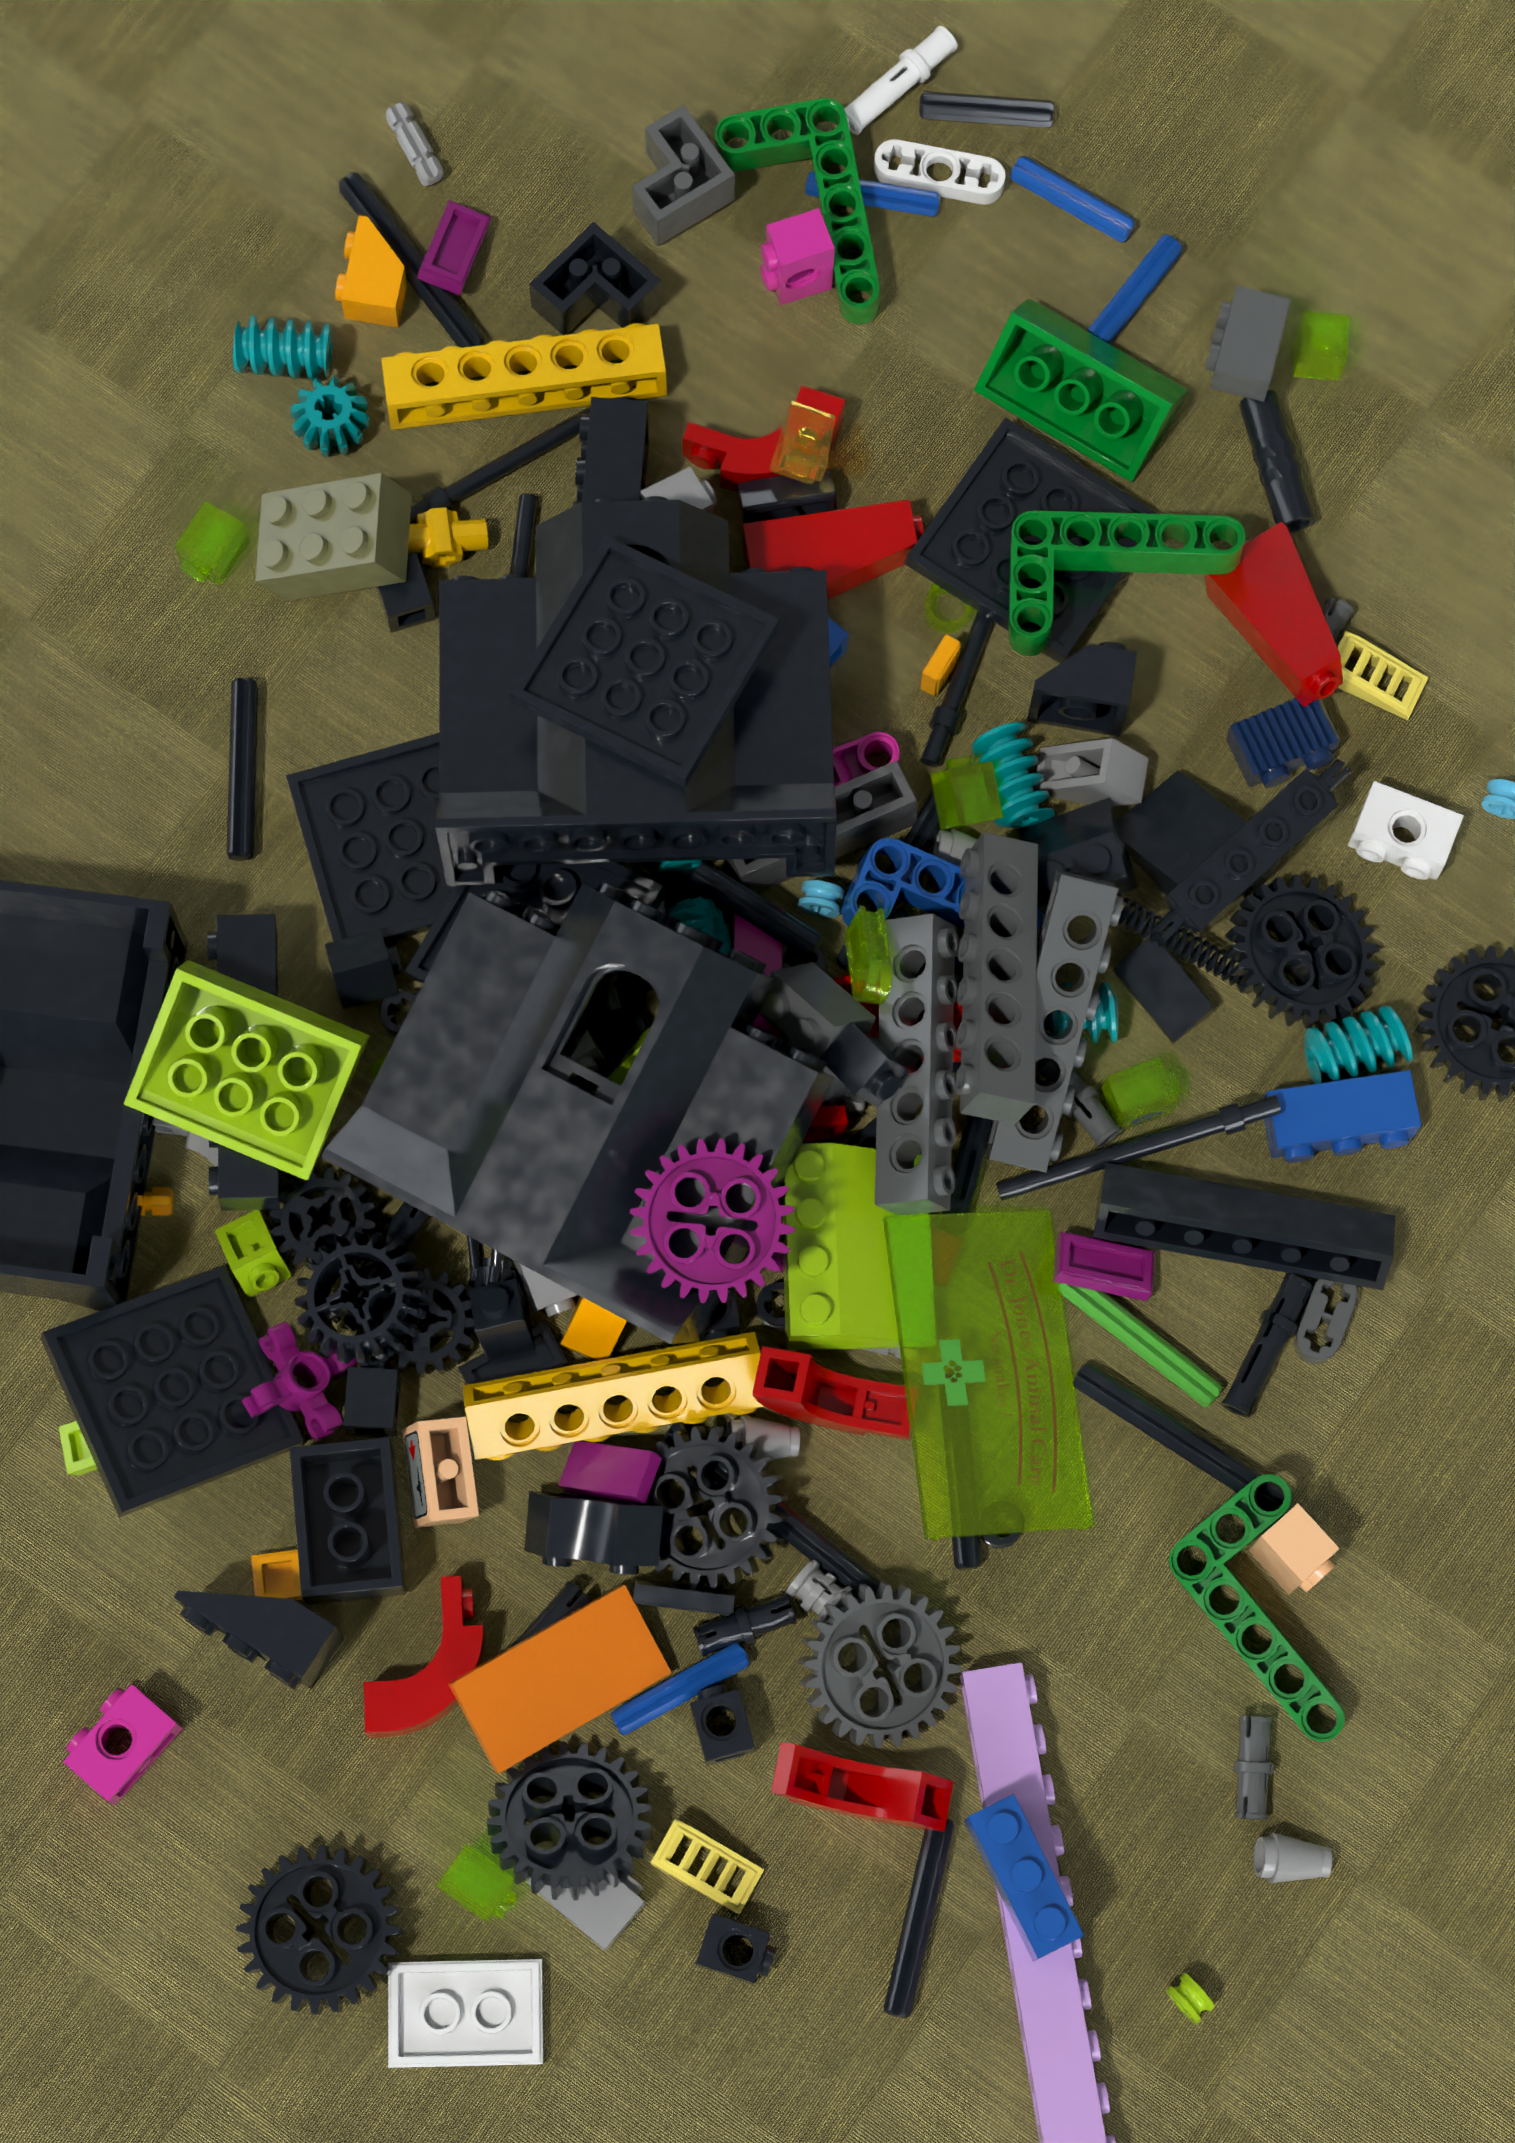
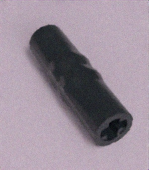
M1268 390L1264 402L1244 397L1240 401L1239 407L1252 446L1253 460L1258 467L1259 480L1265 489L1275 525L1282 521L1288 528L1289 533L1303 530L1311 526L1316 519L1303 480L1301 463L1296 456L1295 443L1289 434L1277 392Z

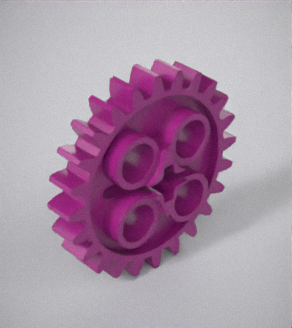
M721 1138L716 1145L715 1152H708L703 1139H698L697 1154L690 1155L687 1149L680 1144L678 1145L679 1161L673 1163L669 1158L661 1155L659 1158L665 1171L661 1175L650 1170L645 1172V1175L653 1184L651 1190L636 1188L635 1193L645 1200L646 1203L645 1207L630 1209V1214L643 1219V1225L632 1229L630 1234L632 1236L645 1237L647 1242L636 1251L637 1256L652 1254L654 1260L646 1270L648 1274L663 1269L666 1275L661 1286L665 1289L675 1280L681 1282L680 1297L683 1299L692 1287L699 1289L700 1303L706 1302L710 1290H717L721 1302L726 1303L728 1288L735 1287L737 1292L744 1298L747 1296L745 1281L751 1279L754 1283L763 1287L765 1282L760 1270L765 1267L771 1271L778 1272L780 1268L771 1256L774 1252L788 1254L790 1251L786 1245L778 1241L780 1235L791 1234L795 1230V1228L781 1223L782 1216L794 1212L793 1206L779 1205L778 1201L780 1197L789 1191L788 1186L773 1188L770 1182L775 1178L778 1170L774 1168L762 1174L758 1168L762 1162L763 1155L758 1154L751 1161L747 1162L743 1159L745 1145L742 1143L732 1155L726 1153L725 1141ZM684 1179H696L705 1189L703 1201L695 1207L682 1206L675 1197L676 1186ZM743 1184L753 1190L755 1204L750 1211L736 1213L728 1207L725 1196L727 1191L734 1185ZM714 1206L719 1208L718 1213L722 1218L755 1221L758 1227L754 1231L719 1227L716 1235L710 1236L706 1235V1227L704 1225L669 1221L667 1214L670 1211L707 1215L709 1207ZM679 1229H689L699 1239L697 1252L689 1258L676 1257L669 1248L671 1235ZM729 1235L742 1236L749 1245L748 1257L740 1264L727 1263L720 1254V1244Z

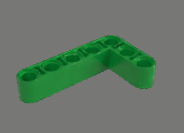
M819 98L724 117L715 129L716 149L732 171H744L811 158L821 215L835 248L833 279L839 310L848 322L855 325L871 322L880 310L879 280L847 114L844 107L832 98ZM824 121H831L837 125L834 130L829 132H823L816 128L819 123ZM779 129H785L792 133L789 138L784 140H777L771 137V134ZM733 138H742L747 141L740 148H731L726 145ZM832 163L841 164L846 168L839 174H829L823 170ZM838 206H848L854 210L852 214L846 217H838L832 213ZM855 248L860 250L862 255L857 259L847 260L842 258L840 253L845 249ZM855 291H864L871 296L863 303H855L848 299V296Z
M1069 511L1024 512L1013 522L1011 532L1009 644L1014 651L1024 656L1039 655L1049 646L1053 622L1054 570L1228 574L1240 564L1246 536L1244 528L1233 517L1220 515ZM1033 535L1042 539L1043 542L1037 545H1030L1023 542L1022 538ZM1073 537H1083L1089 540L1090 543L1086 546H1076L1069 540ZM1122 538H1129L1138 545L1127 548L1119 545L1117 541ZM1175 539L1184 543L1185 546L1174 549L1165 545L1164 542ZM1220 540L1226 541L1231 544L1232 548L1220 550L1214 547L1212 543ZM1025 579H1036L1042 585L1038 588L1030 589L1023 586L1020 582ZM1026 622H1033L1042 629L1030 633L1025 632L1019 626Z
M1261 1475L1251 1481L1177 1542L1171 1550L1169 1565L1174 1576L1302 1732L1310 1739L1318 1742L1330 1741L1337 1737L1345 1726L1346 1710L1343 1704L1227 1564V1562L1274 1525L1292 1508L1294 1493L1290 1483L1278 1475ZM1267 1482L1276 1483L1284 1492L1283 1504L1279 1509L1271 1512L1260 1507L1256 1496L1261 1485ZM1228 1514L1238 1515L1245 1524L1244 1536L1236 1543L1226 1542L1219 1534V1522ZM1188 1546L1199 1547L1206 1555V1566L1197 1575L1187 1573L1180 1564L1181 1553ZM1220 1585L1231 1586L1239 1596L1238 1607L1232 1613H1221L1212 1603L1213 1592ZM1259 1624L1269 1630L1272 1641L1267 1651L1256 1653L1247 1648L1244 1642V1634L1250 1625ZM1293 1664L1301 1669L1304 1674V1683L1300 1690L1288 1692L1278 1685L1276 1674L1282 1665ZM1326 1704L1332 1707L1337 1716L1336 1726L1330 1731L1325 1732L1318 1731L1312 1727L1309 1722V1712L1312 1706Z

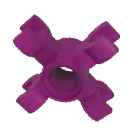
M286 1321L270 1327L267 1330L269 1334L261 1337L259 1344L264 1354L273 1360L279 1373L274 1377L273 1381L265 1382L250 1391L252 1395L242 1400L250 1417L258 1416L279 1405L288 1411H302L308 1432L315 1442L331 1436L334 1433L332 1429L341 1426L343 1421L337 1409L328 1403L322 1391L329 1382L346 1376L348 1367L358 1364L355 1356L349 1364H343L337 1360V1353L331 1357L322 1358L313 1352H299L294 1333ZM294 1375L303 1379L307 1388L299 1385Z

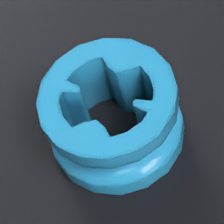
M1504 779L1489 780L1486 789L1490 795L1484 796L1481 803L1482 807L1493 815L1515 819V782Z
M806 880L803 882L802 891L806 895L799 899L798 908L800 910L820 917L831 918L840 915L841 907L837 904V901L843 899L844 890L841 887L820 880Z

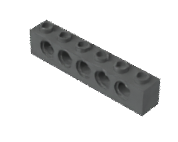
M984 832L971 849L967 848L960 864V874L962 877H965V892L959 906V917L964 920V935L958 949V959L960 962H963V978L957 992V1003L962 1006V1022L959 1025L956 1036L957 1049L961 1050V1066L956 1075L955 1091L957 1094H960L961 1114L1016 1124L1035 1104L1038 844Z
M1056 870L1037 945L1035 1062L1041 1058H1051L1056 1061L1057 1070L1053 1077L1048 1080L1039 1081L1035 1079L1034 1105L1045 1109V1117L1038 1126L1025 1127L1019 1121L1016 1124L993 1120L986 1147V1154L990 1160L1046 1173L1049 1160L1056 1162L1059 1157L1063 1141V1133L1057 1132L1061 1113L1068 1115L1071 1110L1075 1094V1086L1069 1085L1073 1066L1081 1067L1087 1047V1039L1081 1038L1085 1019L1093 1020L1098 1005L1099 992L1093 991L1097 972L1105 973L1110 958L1111 945L1105 944L1109 925L1117 926L1123 907V897L1117 896L1119 888L1114 883ZM1079 915L1089 916L1093 922L1091 933L1081 940L1070 938L1067 932L1069 922ZM1066 963H1075L1081 969L1078 982L1070 987L1058 985L1055 980L1058 968ZM1055 1010L1066 1012L1069 1016V1022L1064 1031L1058 1034H1050L1044 1030L1043 1022L1050 1012Z
M933 913L881 921L878 1038L910 1071L900 1081V1086L895 1094L884 1100L877 1107L875 1205L897 1216L950 1211L951 1194L955 1189V1176L951 1168V1146L954 1145L956 1140V1129L952 1121V1099L956 1095L953 1051L957 1047V1031L954 1026V1004L957 1002L958 985L954 978L955 956H957L959 949V939L955 926ZM926 963L924 971L918 976L919 969ZM925 1010L922 1020L917 1023L919 1014ZM924 1057L922 1066L916 1071L918 1061ZM923 1104L921 1114L915 1119L918 1107ZM922 1151L921 1160L914 1167L915 1158Z

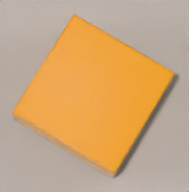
M947 634L944 636L922 672L920 689L932 696L939 694L958 663L961 649L958 640Z
M298 1550L251 1556L255 1596L286 1598L297 1602L304 1601L301 1596Z

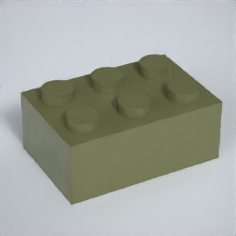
M382 473L262 493L255 582L286 601L406 582L412 493Z

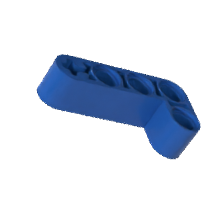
M893 838L880 839L867 850L858 864L842 904V918L846 925L856 932H871L881 924L882 920L889 916L896 899L964 928V920L959 917V906L965 892V877L961 876L959 866ZM884 854L890 857L894 862V873L886 874L878 870L874 861L875 855ZM927 873L932 875L938 883V893H928L923 890L919 884V874ZM858 897H867L875 903L877 907L876 917H866L860 913L857 908ZM1037 908L1038 931L1042 923V913L1040 908Z

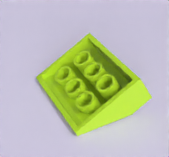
M187 960L175 971L124 1105L299 1178L308 1180L353 1080L370 1035Z
M836 1143L801 1144L780 1185L788 1186L789 1189L788 1192L780 1197L781 1205L794 1207V1212L781 1217V1223L795 1228L794 1233L782 1235V1243L790 1249L788 1254H783L786 1350L924 1348L935 1346L928 1213L897 1216L875 1205L876 1149ZM918 1154L916 1156L914 1167L920 1162L922 1155Z

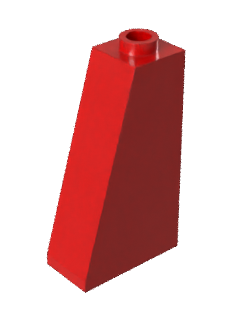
M909 499L743 524L742 543L747 569L760 568L767 572L789 571L796 567H810L815 571L826 570L828 600L904 566L907 555L924 533L921 515L912 514Z
M1282 521L1244 544L1240 564L1235 570L1222 575L1204 574L1208 598L1303 707L1317 699H1324L1330 696L1339 685L1343 684L1341 655L1288 528Z

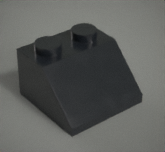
M1117 642L1087 645L1035 680L1027 721L1120 737L1130 702L1137 651L1127 650L1126 646Z
M1110 797L1020 829L1022 841L1038 844L1037 908H1040L1044 915L1047 910L1056 870L1062 871V863L1066 865V868L1072 867L1074 873L1078 871L1081 872L1082 876L1114 883L1119 888L1118 893H1124L1139 887Z

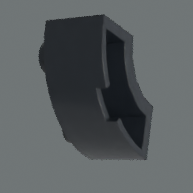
M529 1491L524 1551L542 1556V1564L569 1567L572 1566V1559L609 1564V1572L636 1575L639 1574V1566H658L663 1506L617 1500V1502L590 1499V1496L572 1493Z

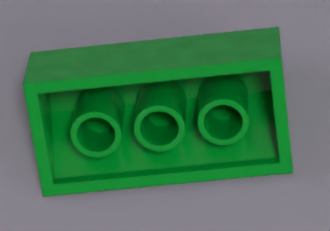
M1028 298L1011 312L973 391L1126 480L1133 482L1167 431L1188 389Z

